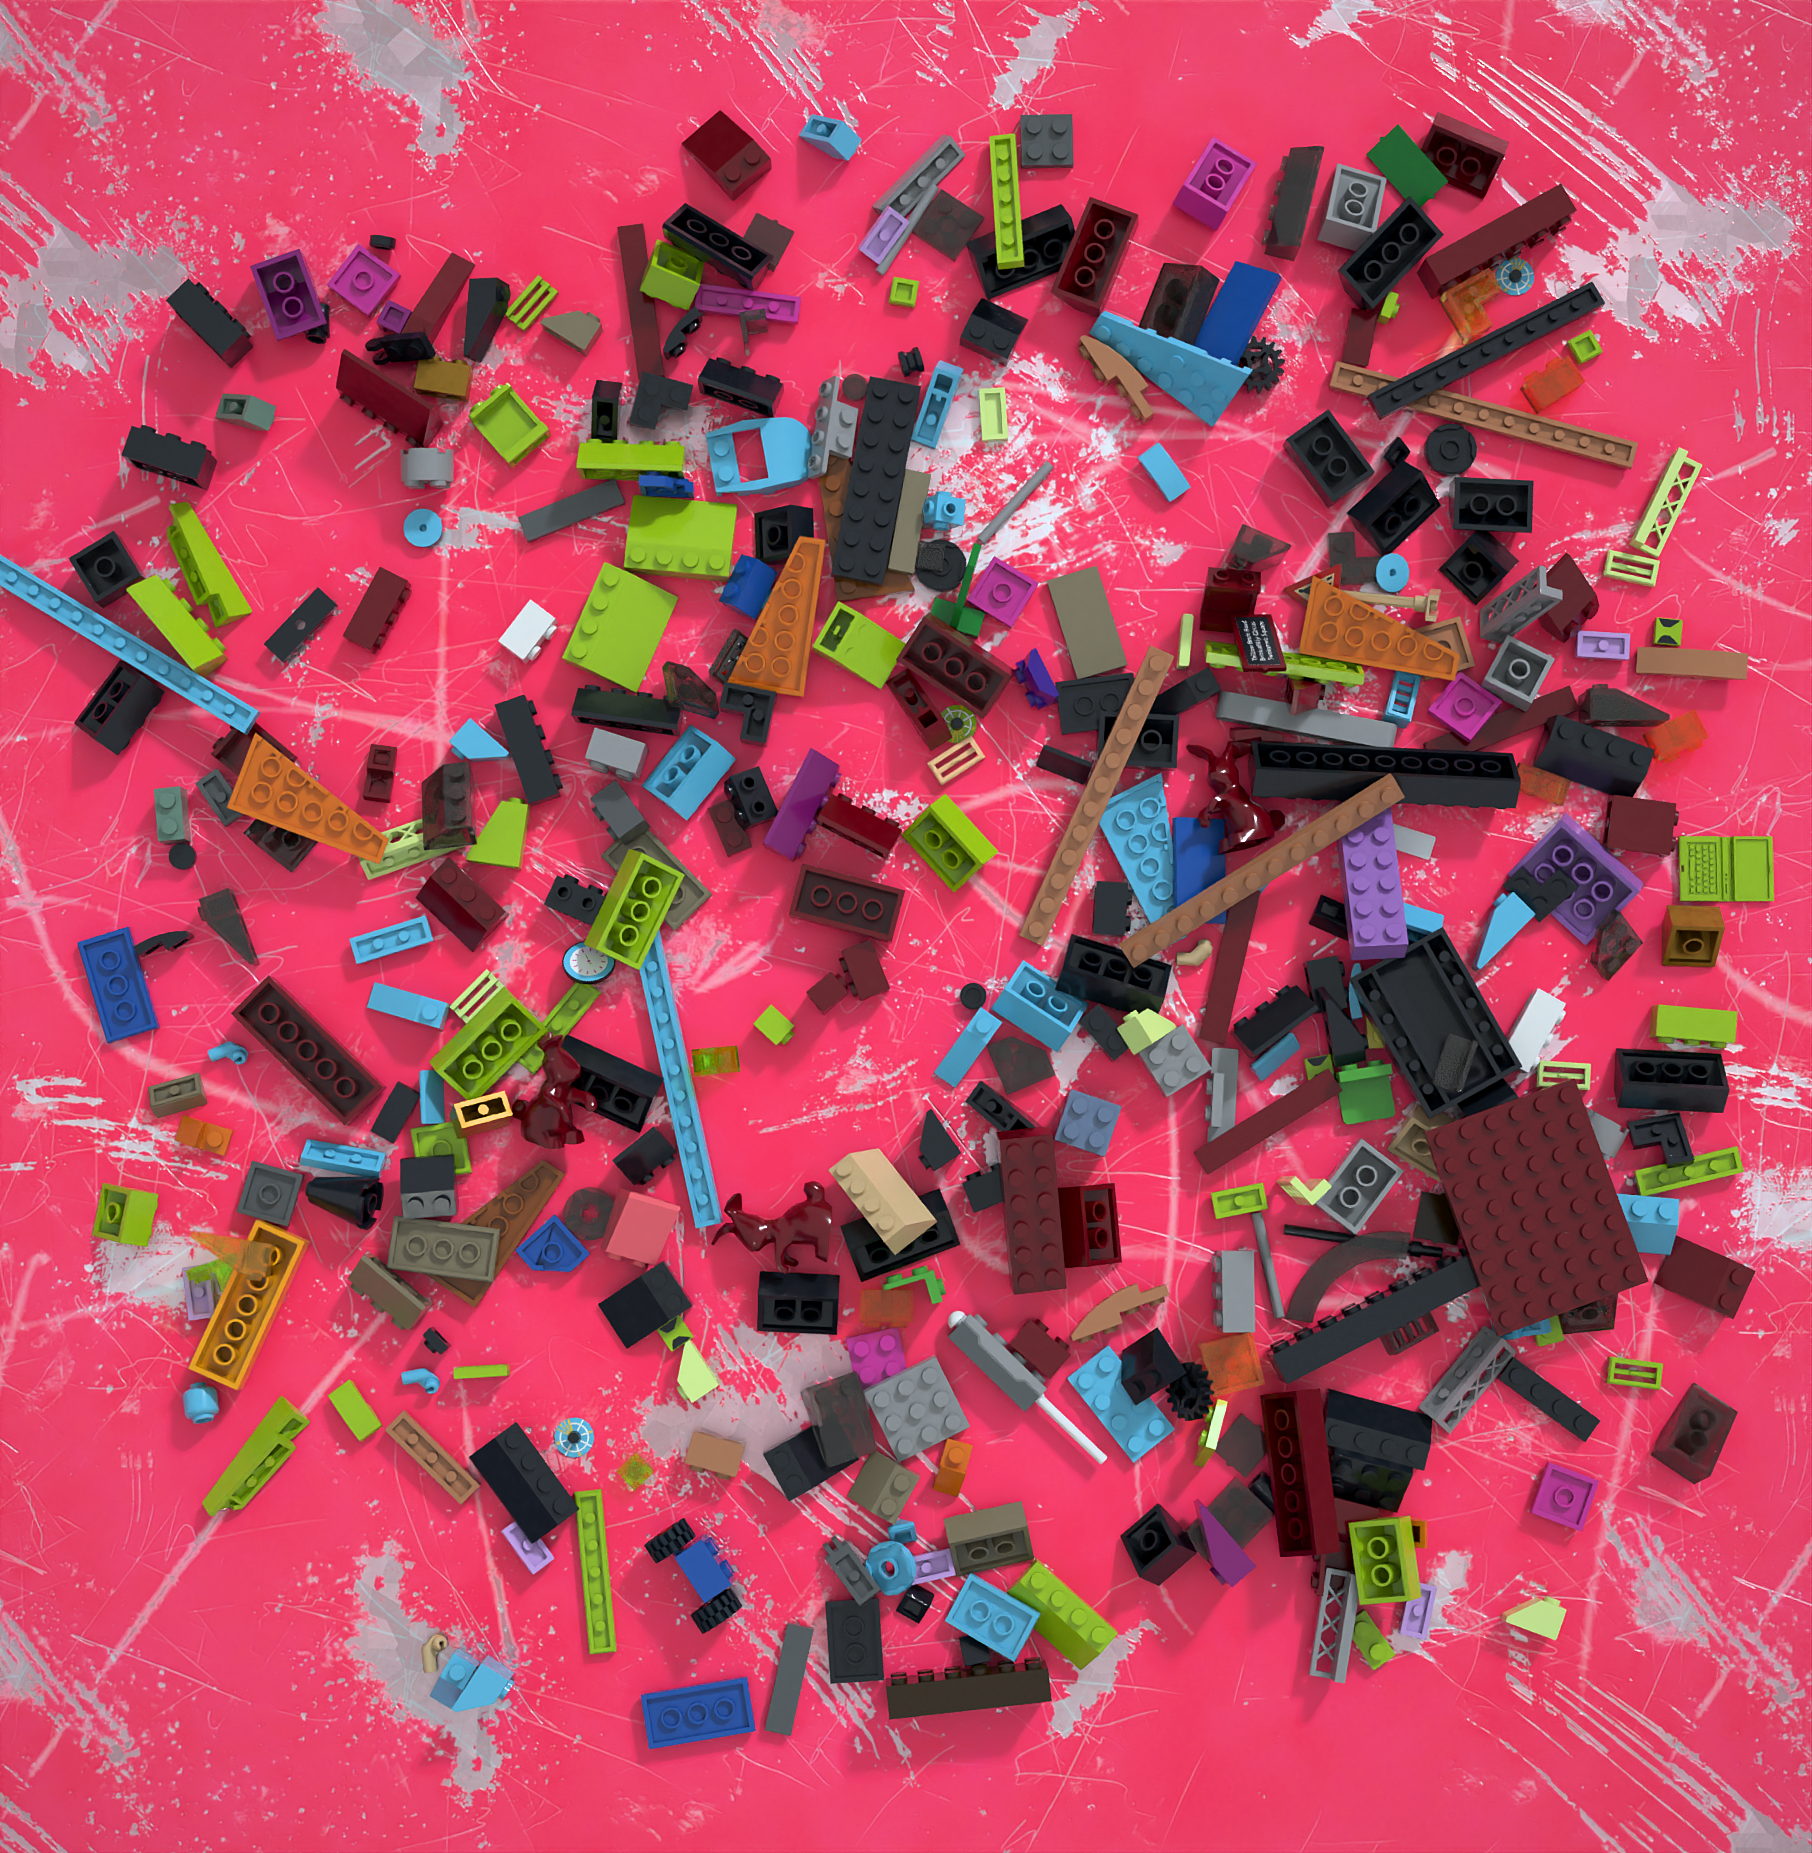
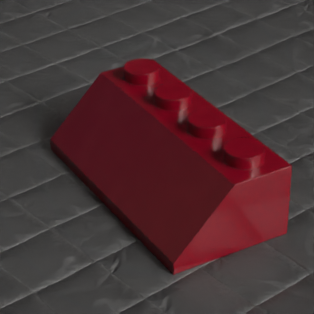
M1090 197L1053 284L1051 293L1075 310L1098 318L1105 308L1138 228V214Z

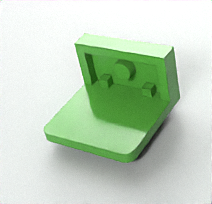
M1383 1059L1367 1062L1368 1067L1358 1069L1357 1064L1341 1066L1342 1072L1334 1073L1335 1080L1342 1089V1092L1338 1094L1342 1120L1345 1124L1390 1118L1395 1115L1389 1074H1393L1391 1063L1384 1064Z
M927 1265L912 1269V1275L902 1277V1274L899 1273L886 1277L887 1283L882 1284L883 1291L925 1279L932 1304L942 1302L941 1295L946 1294L942 1278L936 1279L934 1269L928 1270Z

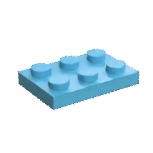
M970 1573L945 1622L1015 1662L1041 1613L977 1575Z

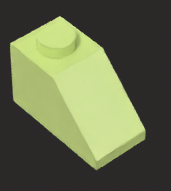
M1147 1008L1140 1014L1137 1010H1134L1123 1017L1125 1023L1119 1026L1117 1030L1133 1055H1135L1177 1027L1170 1020Z
M690 1339L684 1346L677 1379L680 1385L677 1387V1390L685 1401L690 1399L693 1403L717 1387L720 1382Z
M1545 1595L1544 1600L1535 1597L1503 1612L1500 1618L1507 1623L1556 1640L1567 1610L1559 1606L1561 1601Z

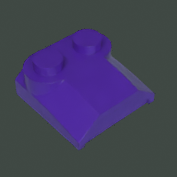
M1034 648L1026 655L1025 659L1015 663L1016 669L1014 670H1016V673L1014 675L1019 684L1024 683L1028 691L1025 693V697L1030 707L1036 706L1040 710L1057 703L1059 693L1037 649Z

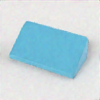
M1288 1032L1250 1065V1070L1260 1081H1264L1300 1049V1044L1292 1032Z
M421 1070L419 1072L421 1123H444L443 1078L435 1070Z

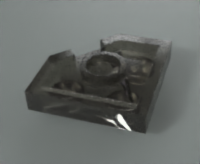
M666 661L662 666L669 706L715 719L720 713L716 693L690 667Z
M1613 909L1596 927L1594 938L1598 941L1596 952L1591 954L1590 963L1602 978L1609 981L1643 944L1622 913L1616 909Z
M1012 1036L986 1046L1006 1095L1056 1075L1046 1050Z

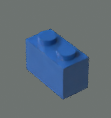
M741 554L723 589L719 602L740 615L756 619L778 572L759 559Z

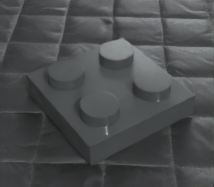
M1072 114L1021 115V169L1073 168Z
M252 1161L237 1212L290 1227L305 1175Z

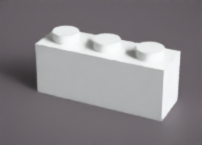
M1539 988L1532 990L1506 1037L1523 1066L1517 1070L1522 1074L1528 1073L1529 1070H1535L1540 1061L1538 1056L1542 1047L1546 1048L1553 1037V1034L1550 1033L1555 1024L1559 1025L1566 1013L1563 1010L1566 1003Z

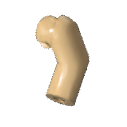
M1201 939L1197 942V947L1192 952H1177L1176 965H1201L1212 953L1211 942L1207 939Z
M436 1634L431 1636L422 1646L421 1654L424 1673L437 1671L436 1656L447 1646V1639L443 1635Z

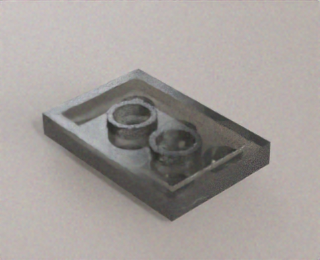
M1236 1477L1206 1507L1241 1549L1275 1515ZM1196 1517L1185 1531L1188 1533L1195 1550L1208 1561L1198 1518Z

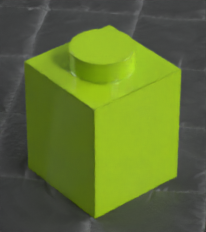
M772 1005L753 1023L776 1046L780 1043L785 1046L795 1035L792 1031L795 1026Z

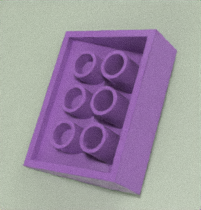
M1566 812L1541 836L1507 874L1508 876L1513 875L1523 865L1542 884L1561 867L1579 886L1550 914L1584 945L1591 941L1641 891L1643 882Z

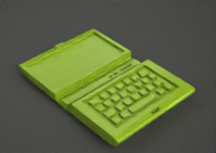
M1678 836L1680 901H1774L1773 836Z

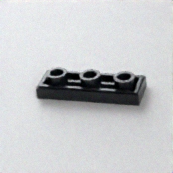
M317 587L264 645L285 663L333 613L338 605ZM305 622V627L301 630L298 629V624Z

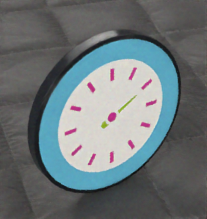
M585 941L571 946L565 952L562 960L563 970L568 978L580 984L591 985L600 983L611 976L616 965L615 959L584 945Z

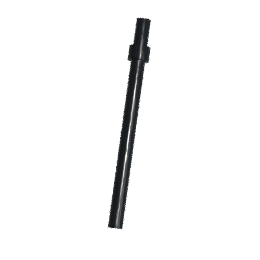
M1284 1224L1283 1235L1409 1253L1411 1257L1420 1258L1423 1255L1442 1258L1443 1248L1422 1245V1242L1411 1240L1408 1243Z

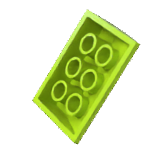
M633 495L625 550V571L633 574L728 582L732 569L738 505Z
M604 562L562 659L571 666L637 693L679 598L625 570Z

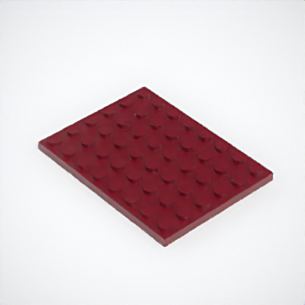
M1575 1078L1423 1132L1497 1336H1502L1649 1282Z

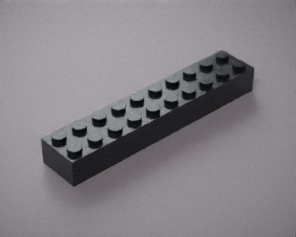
M1251 741L1248 774L1252 796L1260 798H1303L1315 801L1324 799L1345 802L1390 773L1405 798L1395 804L1409 803L1421 806L1431 804L1446 807L1469 806L1471 808L1494 807L1497 809L1516 808L1521 780L1513 753Z
M1465 1247L1459 1248L1460 1254L1456 1256L1446 1255L1435 1261L1436 1266L1432 1268H1426L1425 1266L1412 1272L1413 1277L1409 1280H1402L1401 1278L1388 1285L1389 1290L1385 1292L1375 1291L1364 1297L1366 1301L1361 1304H1355L1354 1302L1340 1309L1342 1314L1336 1317L1330 1314L1317 1321L1318 1326L1312 1329L1304 1327L1294 1332L1295 1337L1289 1341L1283 1338L1270 1345L1271 1350L1267 1351L1266 1354L1279 1380L1289 1384L1479 1287Z

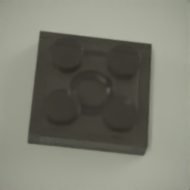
M941 189L912 230V234L955 262L966 247V242L971 240L984 221V217Z

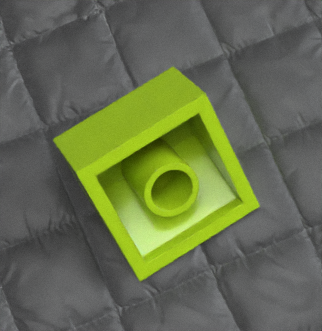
M657 239L642 277L640 291L645 292L652 298L664 300L673 307L683 308L688 311L700 287L704 262L697 260L694 255Z
M103 1183L92 1235L118 1243L147 1247L152 1235L154 1213L158 1207V1194Z

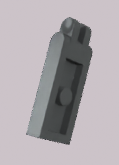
M834 1535L831 1540L836 1545V1548L832 1550L829 1544L825 1542L822 1546L828 1554L824 1558L858 1605L862 1607L879 1594L882 1589L846 1540L840 1543Z

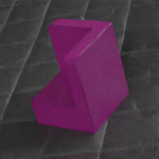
M388 299L376 323L380 330L384 332L389 330L395 334H400L412 311Z

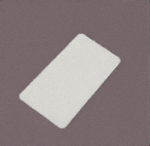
M1393 823L1396 850L1429 860L1436 837Z

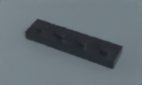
M1514 1357L1511 1358L1497 1377L1498 1380L1583 1442L1587 1441L1601 1421Z

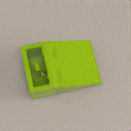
M838 601L812 648L814 653L881 690L898 662L896 659L906 643L861 613Z

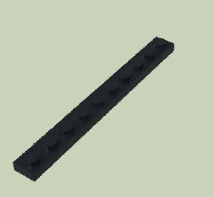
M1590 282L1369 394L1367 400L1379 420L1602 308L1605 302L1594 283Z

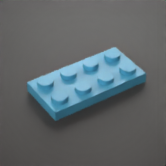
M1107 1345L1070 1374L1067 1379L1134 1463L1175 1429L1150 1397L1135 1406L1121 1384L1122 1361L1111 1347Z

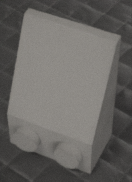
M1337 163L1317 240L1357 251L1377 230L1387 178Z

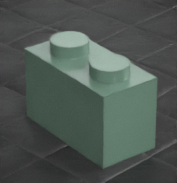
M181 786L154 789L158 842L165 845L191 842L187 790Z

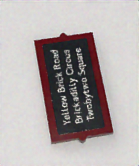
M1248 613L1229 615L1228 619L1243 672H1262L1266 674L1267 672L1286 671V663L1271 614Z

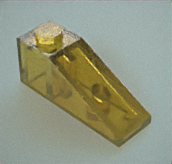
M191 1231L190 1237L238 1273L246 1274L245 1279L262 1281V1277H269L271 1275L276 1244Z

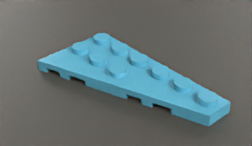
M1105 310L1100 314L1089 332L1101 343L1119 353L1135 369L1211 427L1217 423L1253 371V369L1245 366L1243 369L1231 364L1232 361L1225 358L1219 360L1209 356L1207 351L1175 338L1169 337L1167 339L1159 336L1157 331L1150 328L1144 330L1134 326L1132 321Z
M1162 772L1110 798L1099 822V826L1149 924L1174 909L1173 843L1163 789ZM1185 935V936L1182 937L1181 939L1177 940L1176 942H1178V941H1180V940L1186 938L1187 935Z

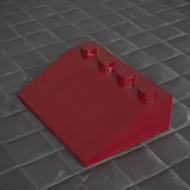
M344 348L341 353L336 389L340 394L339 399L351 407L354 404L362 408L361 413L373 421L378 418L384 422L383 427L394 435L397 432L406 436L405 441L414 448H419V446L428 448L444 425L434 406Z

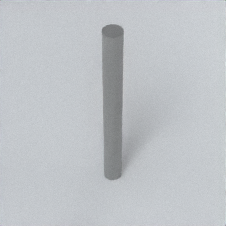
M932 183L929 185L909 216L908 221L910 223L880 265L875 269L881 276L885 275L939 191L936 185Z
M1048 461L1037 470L979 534L977 539L982 544H985L1052 471L1054 467Z
M1262 1212L1253 1213L1251 1215L1274 1318L1284 1317L1285 1314Z

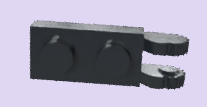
M424 331L384 335V337L371 339L365 344L368 352H376L382 348L385 350L373 356L372 360L376 365H385L390 361L391 363L428 360L436 355Z

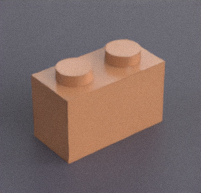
M694 1430L684 1463L689 1464L690 1470L704 1473L705 1469L714 1471V1476L730 1480L731 1476H737L746 1444Z

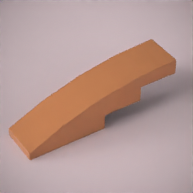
M1638 647L1637 675L1692 677L1693 679L1747 680V653Z

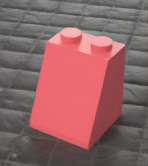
M619 1187L600 1249L607 1252L606 1257L622 1261V1257L632 1259L631 1264L643 1268H647V1264L656 1266L677 1218L680 1206Z

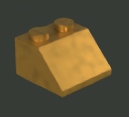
M1667 905L1662 924L1663 966L1715 967L1725 930L1720 907Z

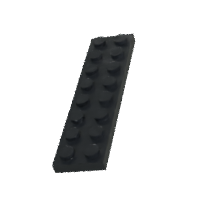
M870 376L831 577L883 586L921 386Z

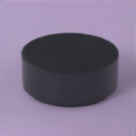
M370 235L369 245L377 249L394 250L396 239L383 235Z
M179 843L171 848L169 861L177 869L188 870L195 865L197 853L192 846L186 843Z
M977 983L965 985L960 993L961 1003L964 1007L971 1010L982 1007L987 997L985 989Z

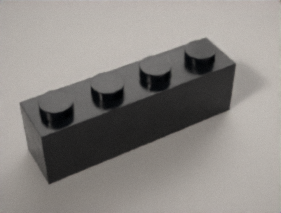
M524 694L495 704L529 805L532 807L561 797L559 790L563 789L559 774H553L551 765L555 764L550 749L545 750L542 740H545L546 736L542 725H536L534 715L538 713L533 699L528 701Z

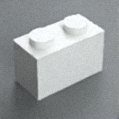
M530 599L498 641L504 648L526 664L529 659L533 661L542 650L540 645L545 639L550 640L558 629L556 627L558 622L556 618Z

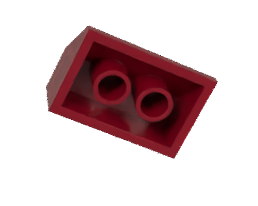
M1437 112L1421 150L1449 181L1448 184L1484 199L1505 156L1509 142Z
M841 793L838 796L831 794L817 818V824L888 861L902 834V830L898 828L900 824L888 817L885 820L876 817V811L862 805L861 809L851 804L853 801L851 798Z
M449 857L429 877L415 897L472 952L509 915L504 908Z
M1115 1183L1058 1188L1065 1268L1121 1263Z

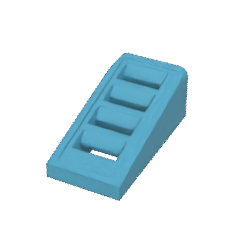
M1395 670L1381 721L1396 724L1397 727L1402 729L1407 728L1411 722L1422 676ZM1399 680L1413 684L1412 688L1399 684ZM1399 691V692H1402V693L1409 694L1410 696L1407 697V696L1398 694V693H1396V692ZM1394 701H1395V702L1402 703V704H1405V705H1407V706H1406V707H1403V706L1394 704Z

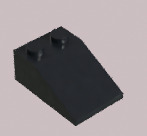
M665 1260L598 1304L626 1349L694 1305Z
M834 1412L763 1452V1456L788 1501L795 1499L860 1460Z

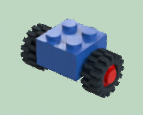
M685 1518L658 1533L644 1547L655 1563H659L671 1554L675 1556L677 1563L705 1603L690 1615L701 1633L704 1634L731 1617L732 1614L742 1607V1604L731 1588L726 1589L732 1585L734 1580L733 1573L735 1571L727 1559L722 1561L718 1555L720 1548L713 1537L707 1538L703 1534L686 1545L696 1535Z

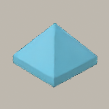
M899 1519L894 1525L892 1524L887 1527L890 1541L903 1544L918 1540L915 1525L912 1521Z

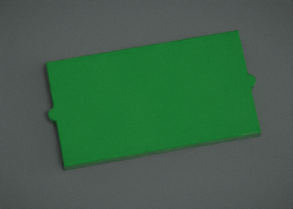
M1399 124L1385 137H1380V142L1366 154L1405 199L1411 196L1420 208L1429 199H1434L1435 194L1449 182Z

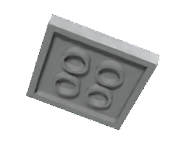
M935 1354L863 1390L898 1462L970 1427Z

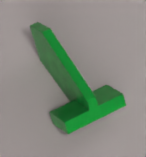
M977 543L973 545L957 602L953 603L935 597L931 613L961 634L974 639H978L985 612L964 605L982 545Z

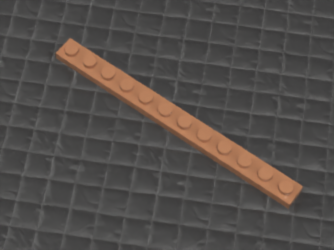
M1336 361L1329 388L1367 398L1369 394L1400 378ZM1442 389L1403 408L1628 470L1633 466L1638 443Z
M1149 645L1023 923L1019 936L1039 945H1044L1175 656Z
M1389 773L1119 944L1120 948L1133 968L1405 798L1394 777Z

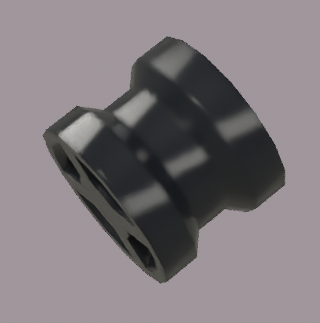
M913 347L911 351L906 353L903 351L897 352L904 377H908L916 371L918 373L925 372L918 347Z

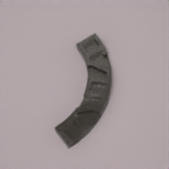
M1402 1231L1371 1232L1350 1238L1329 1249L1309 1267L1300 1279L1289 1302L1286 1319L1313 1323L1318 1304L1328 1287L1344 1273L1361 1263L1390 1258L1406 1260L1411 1233Z

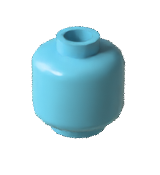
M206 1382L191 1384L190 1389L182 1395L185 1416L187 1419L193 1420L194 1424L213 1421L214 1416L220 1411L217 1390L214 1387L207 1386Z

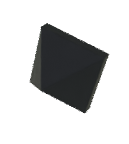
M1397 436L1384 449L1383 458L1390 468L1394 469L1402 460H1406L1411 451L1403 440Z

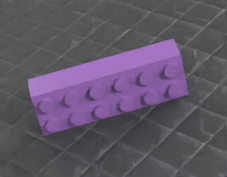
M1390 806L1337 840L1351 960L1404 958L1407 951L1408 936Z

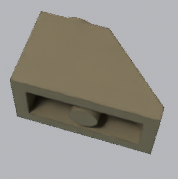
M574 311L543 318L540 322L544 331L586 357L603 332L602 325L600 324L601 320L590 312L584 314L581 311Z

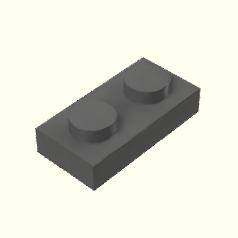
M216 768L195 783L225 827H228L245 815L227 808L233 789L219 769Z

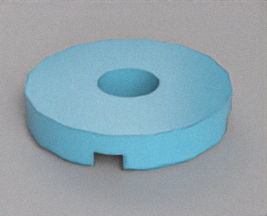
M884 1541L871 1548L868 1559L865 1561V1568L882 1589L881 1592L891 1596L898 1595L909 1589L916 1576L915 1559L910 1550L902 1543L896 1541ZM887 1561L894 1565V1575L887 1572Z

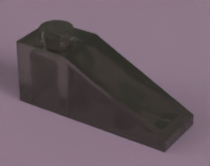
M227 888L198 899L201 906L197 907L201 920L203 922L206 921L249 964L259 965L260 962L234 890Z

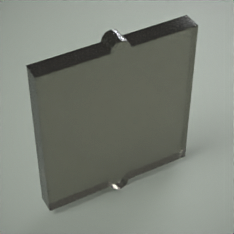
M756 212L743 238L774 256L768 269L774 272L795 232L779 224L778 220H771Z
M1241 1413L1218 1440L1215 1452L1226 1461L1227 1466L1234 1467L1246 1478L1267 1453L1265 1433L1261 1430L1260 1425H1255Z

